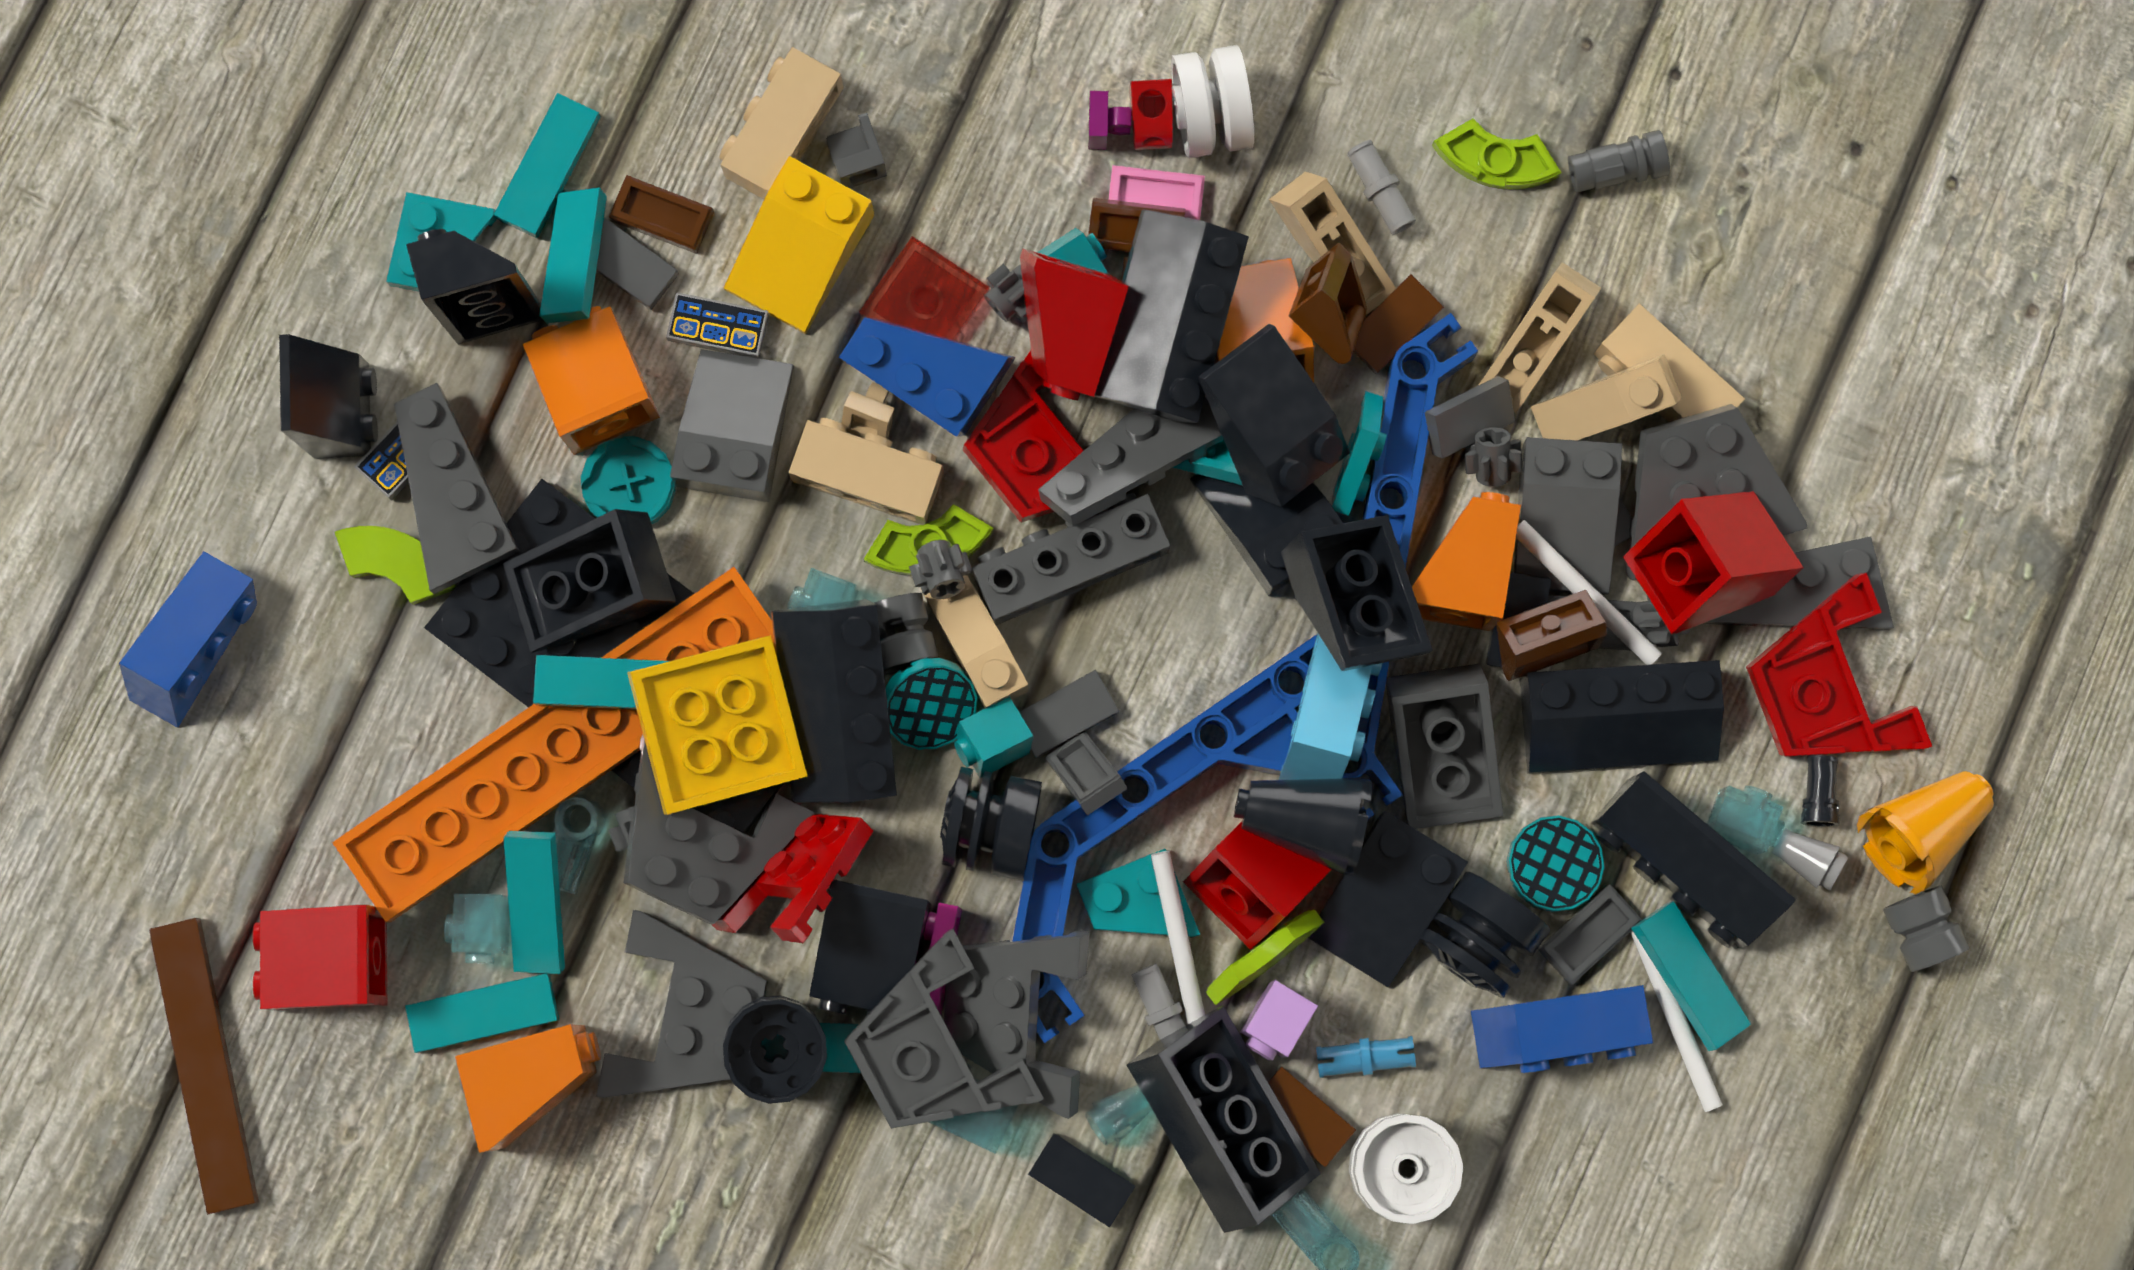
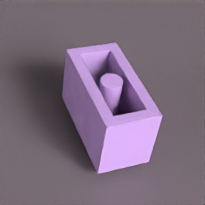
M1274 980L1268 983L1240 1033L1248 1037L1245 1043L1248 1049L1261 1057L1272 1061L1276 1055L1288 1057L1318 1005Z

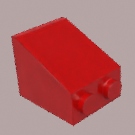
M1022 248L1020 263L1033 370L1045 380L1043 385L1051 388V393L1076 401H1078L1080 393L1094 397L1129 285L1112 275Z
M1754 491L1681 499L1623 556L1671 634L1680 633L1772 597L1804 568Z
M1241 821L1190 873L1183 883L1251 950L1332 869L1241 829Z
M347 905L260 911V922H256L253 927V946L255 951H260V971H255L253 976V994L255 1000H260V1009L283 1010L388 1006L387 923L375 906Z

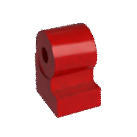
M1172 79L1130 81L1129 98L1134 150L1172 149Z

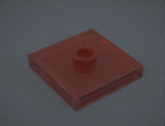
M912 236L859 313L862 317L883 320L955 341L985 299L984 295L990 290V287Z

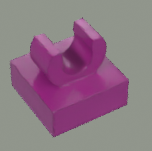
M1090 91L1088 149L1107 150L1108 133L1130 135L1131 108H1108L1109 91Z

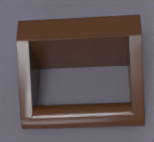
M1340 243L1336 244L1306 268L1289 317L1334 361L1339 364H1346L1353 355L1368 308L1353 256ZM1341 310L1346 313L1345 319H1343Z
M1587 590L1496 622L1502 669L1508 681L1523 677L1528 672H1536L1596 650L1607 635L1606 621Z

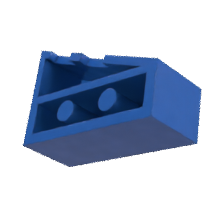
M864 317L839 356L840 359L956 437L966 435L1016 358L876 318Z
M203 551L119 662L129 701L178 728L219 659L227 649L239 626L246 623L252 616L257 606L253 579Z
M1643 985L1471 1011L1480 1068L1520 1064L1521 1073L1550 1069V1059L1563 1058L1564 1067L1593 1063L1592 1053L1606 1051L1607 1060L1636 1056L1635 1046L1653 1043Z

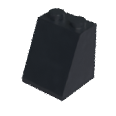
M833 879L829 889V895L832 899L825 910L809 996L820 999L818 1009L846 1015L848 1006L867 1009V1016L919 961L924 942L926 921L932 905L926 899Z

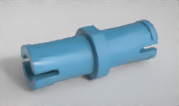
M1407 1036L1408 1038L1369 1041V1038L1359 1039L1357 1043L1346 1045L1317 1046L1318 1061L1334 1060V1062L1318 1064L1319 1077L1324 1078V1076L1363 1072V1076L1373 1075V1071L1404 1067L1415 1068V1053L1398 1054L1401 1051L1414 1050L1413 1037Z

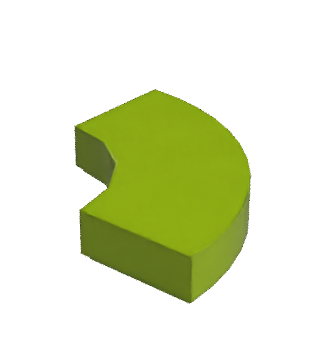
M1474 118L1434 140L1432 144L1437 154L1452 169L1467 179L1488 187L1509 190L1527 189L1546 184L1559 178L1562 173L1538 134L1521 140L1502 139L1485 131Z
M954 504L940 518L925 525L905 526L887 520L863 560L865 563L889 573L912 576L909 566L918 564L916 555L923 545L935 540H947L952 546L959 544L961 552H966L969 558L988 540L994 528Z
M356 526L334 532L351 577L357 578L374 575L390 579L402 588L409 602L413 605L451 592L457 586L454 584L436 594L429 590L421 543L406 533L380 526Z
M1309 909L1286 922L1251 952L1228 966L1207 987V995L1215 1005L1223 1002L1282 960L1315 932L1324 921L1314 909Z

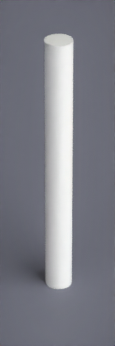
M1525 520L1518 525L1516 539L1573 594L1587 590L1606 621V626L1646 665L1653 664L1661 656L1662 653Z
M1163 851L1152 854L1151 858L1187 1024H1190L1204 1016L1205 1011L1170 851Z
M1630 931L1704 1112L1722 1106L1723 1104L1685 1013L1634 932Z

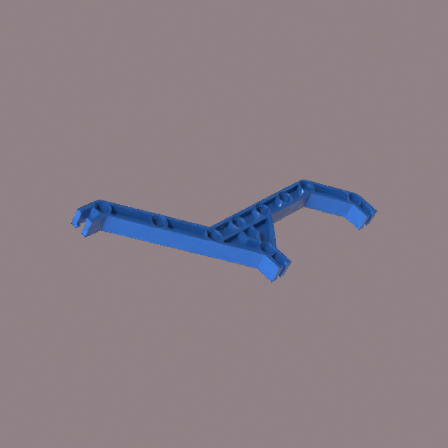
M1452 313L1414 337L1396 352L1389 367L1386 380L1380 432L1387 434L1379 460L1372 461L1371 480L1367 490L1362 520L1388 515L1405 568L1429 435L1425 412L1434 406L1437 385L1471 363L1478 353V349L1470 340L1456 349V355L1444 362H1439L1434 352L1428 348L1443 335L1447 339L1461 329L1460 324ZM1408 360H1415L1423 365L1426 376L1421 379L1409 378L1404 374L1402 364ZM1386 488L1397 490L1403 497V506L1398 509L1385 507L1380 500V491ZM1317 634L1118 770L1117 773L1124 782L1130 778H1137L1146 784L1148 795L1143 801L1130 803L1120 793L1087 815L1075 800L1035 829L1031 838L1012 942L1031 940L1034 937L1051 935L1052 937L1063 936L1077 860L1216 764L1280 775L1282 765H1284L1292 738L1290 736L1292 727L1298 714L1296 709L1300 706L1303 692L1301 691L1298 694L1285 693L1279 686L1278 677L1283 672L1293 671L1298 673L1302 677L1303 682H1305ZM1389 662L1382 663L1378 676L1370 674L1367 688L1375 690V697L1369 718L1360 717L1357 729L1358 732L1365 733L1362 751L1358 760V768L1353 773H1344L1342 777L1360 778L1363 774L1368 775L1385 795L1382 800L1386 806L1403 795L1374 754ZM1207 725L1219 726L1226 735L1225 744L1217 749L1206 747L1201 742L1200 730ZM1370 807L1366 810L1368 819L1375 815ZM1058 832L1067 838L1069 848L1063 856L1052 858L1043 852L1041 842L1049 833ZM1043 972L1044 984L1039 990V999L1043 998L1049 991L1055 992L1072 1013L1065 1018L1069 1026L1084 1017L1085 1015L1059 977ZM1037 1016V1033L1045 1044L1058 1035L1059 1031L1055 1026L1047 1031L1039 1016Z

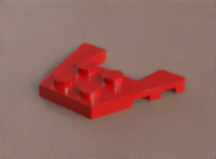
M1031 350L1017 367L1012 378L994 400L962 449L1021 523L1054 512L1041 501L1038 489L1083 452V449L1037 394L1038 391L1045 387L1043 385L1045 380L1033 370Z
M1859 573L1850 578L1746 666L1778 753L1781 756L1927 749L1932 747L1918 706H1909L1870 722L1838 638L1837 630L1882 613L1867 573Z
M815 814L806 818L796 828L794 838L782 851L769 859L761 874L716 923L711 925L719 931L736 933L767 896L791 898L793 900L772 923L770 928L783 941L803 944L813 930L807 923L815 908L819 912L825 911L832 899L826 890L837 873L841 877L847 875L873 833V830L861 817Z

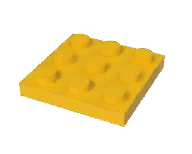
M771 635L627 672L664 814H672L807 777Z

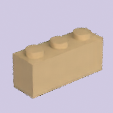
M794 47L790 49L785 59L780 56L774 62L767 77V81L770 84L762 97L756 95L751 100L744 113L743 120L746 121L738 136L731 135L728 138L719 156V159L722 160L720 165L725 178L762 199L765 198L787 158L791 156L800 161L844 88L839 72Z
M1640 303L1601 343L1594 353L1599 359V367L1607 376L1665 354L1682 397L1676 405L1658 411L1668 422L1729 404L1738 407L1745 400L1742 395Z
M821 418L820 423L807 420L788 472L792 482L920 525L927 523L944 475L942 464L936 463L937 456L917 448H910L909 453L891 448L892 441L876 434L866 433L865 437L861 438L846 433L847 426L831 419Z

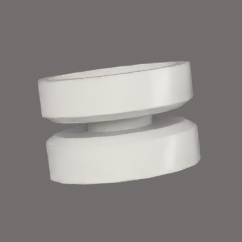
M1234 45L1213 49L1209 60V80L1203 59L1198 53L1190 52L1172 55V99L1178 129H1180L1186 156L1193 158L1212 155L1216 144L1215 124H1217L1222 144L1229 151L1253 148V110L1246 68L1240 47Z
M1397 1113L1378 1118L1361 1131L1351 1148L1349 1174L1355 1193L1367 1208L1390 1221L1416 1224L1434 1219L1451 1206L1461 1188L1463 1163L1458 1145L1444 1127L1427 1117ZM1404 1159H1410L1414 1162L1410 1167L1415 1172L1410 1178L1401 1176L1398 1171V1166Z

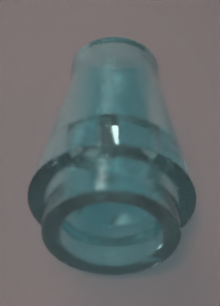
M1136 1085L1092 1102L1093 1108L1087 1111L1085 1116L1098 1139L1107 1146L1113 1141L1120 1143L1152 1109L1139 1086Z

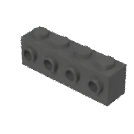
M1135 493L1126 494L1127 498L1111 506L1110 510L1092 516L1074 527L1065 521L1067 528L1053 534H1049L1047 529L1034 532L1021 540L1023 543L1022 547L1006 553L1004 547L979 556L978 561L980 564L972 567L973 576L996 626L1169 554V541L1149 495L1146 494L1137 498Z

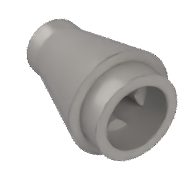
M1786 828L1772 851V854L1781 858L1816 889L1821 885L1831 890L1848 859V856L1838 851L1839 846L1796 834Z

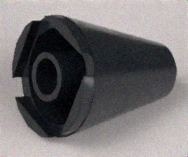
M1364 778L1250 781L1248 790L1239 788L1234 817L1242 819L1241 829L1343 875L1353 876L1354 867L1357 868L1368 821L1363 804L1364 800L1371 801L1372 781Z

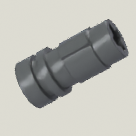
M1660 130L1643 133L1642 139L1634 135L1628 137L1625 143L1617 145L1613 143L1568 156V169L1572 186L1577 193L1622 184L1624 181L1636 179L1638 183L1647 181L1648 175L1652 179L1668 176L1670 174V161L1663 134Z

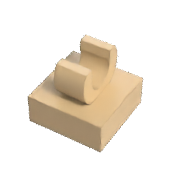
M874 382L871 383L866 396L851 391L844 404L841 422L848 427L847 432L864 438L866 433H872L888 439L895 411L894 407L887 405L888 401H886L889 391Z

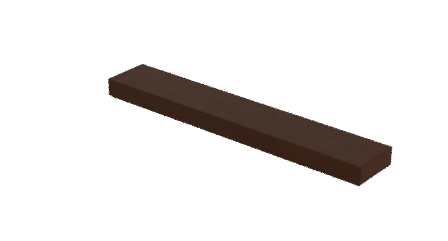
M192 918L151 928L149 933L207 1215L258 1203L259 1199L201 918Z

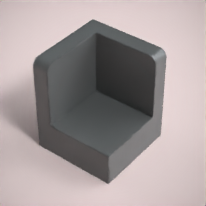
M867 112L858 115L859 126L829 135L826 138L840 183L848 188L887 176L885 162Z

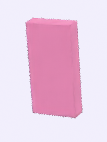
M1112 165L1108 200L1185 208V218L1200 220L1205 176Z

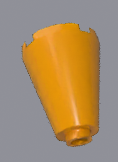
M1962 771L1868 809L1859 816L1857 823L1858 833L1865 829L1869 840L1862 845L1866 855L1877 870L1898 888L1906 883L1914 887L1909 893L1917 894L1926 890L1934 883L1993 809V789L1984 777Z

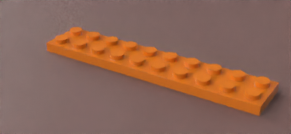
M732 567L601 658L673 661L770 635L775 649L772 620L736 568ZM533 704L332 843L386 923H391L504 845L503 837L508 831L526 830L640 751V738L643 732L637 710Z

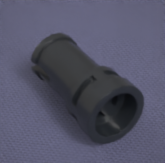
M1827 755L1807 756V794L1802 802L1800 823L1817 827L1839 826V800H1836L1838 758Z

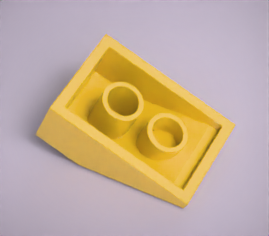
M789 156L764 198L725 283L724 290L758 309L767 310L769 315L806 334L874 217L872 201Z

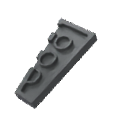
M435 383L394 403L429 590L436 594L520 551L441 386Z
M1205 397L1198 423L1176 422L1133 409L1039 488L1041 501L1074 527L1126 499V492L1142 483H1148L1150 486L1165 478V471L1183 461L1188 460L1191 464L1208 455L1207 449L1224 439L1207 398Z
M1871 536L1795 552L1804 568L1774 596L1703 623L1744 626L1782 625V627H1793L1854 575L1867 573L1882 613L1842 629L1871 628L1872 630H1891L1894 628Z

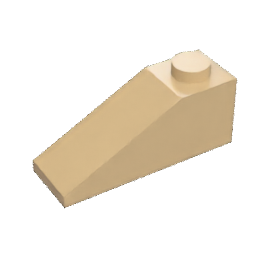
M1305 171L1269 199L1294 239L1313 262L1338 243L1352 254L1368 308L1366 315L1379 306L1396 289L1327 178Z
M1562 262L1479 385L1497 376L1508 379L1513 410L1517 413L1589 308L1601 287Z
M1663 354L1531 406L1543 438L1580 440L1674 406L1682 397L1667 358Z
M965 575L963 576L965 587L959 594L947 599H934L930 593L924 595L963 670L972 681L975 692L985 709L1009 696L1013 700L1029 691V684L969 577Z

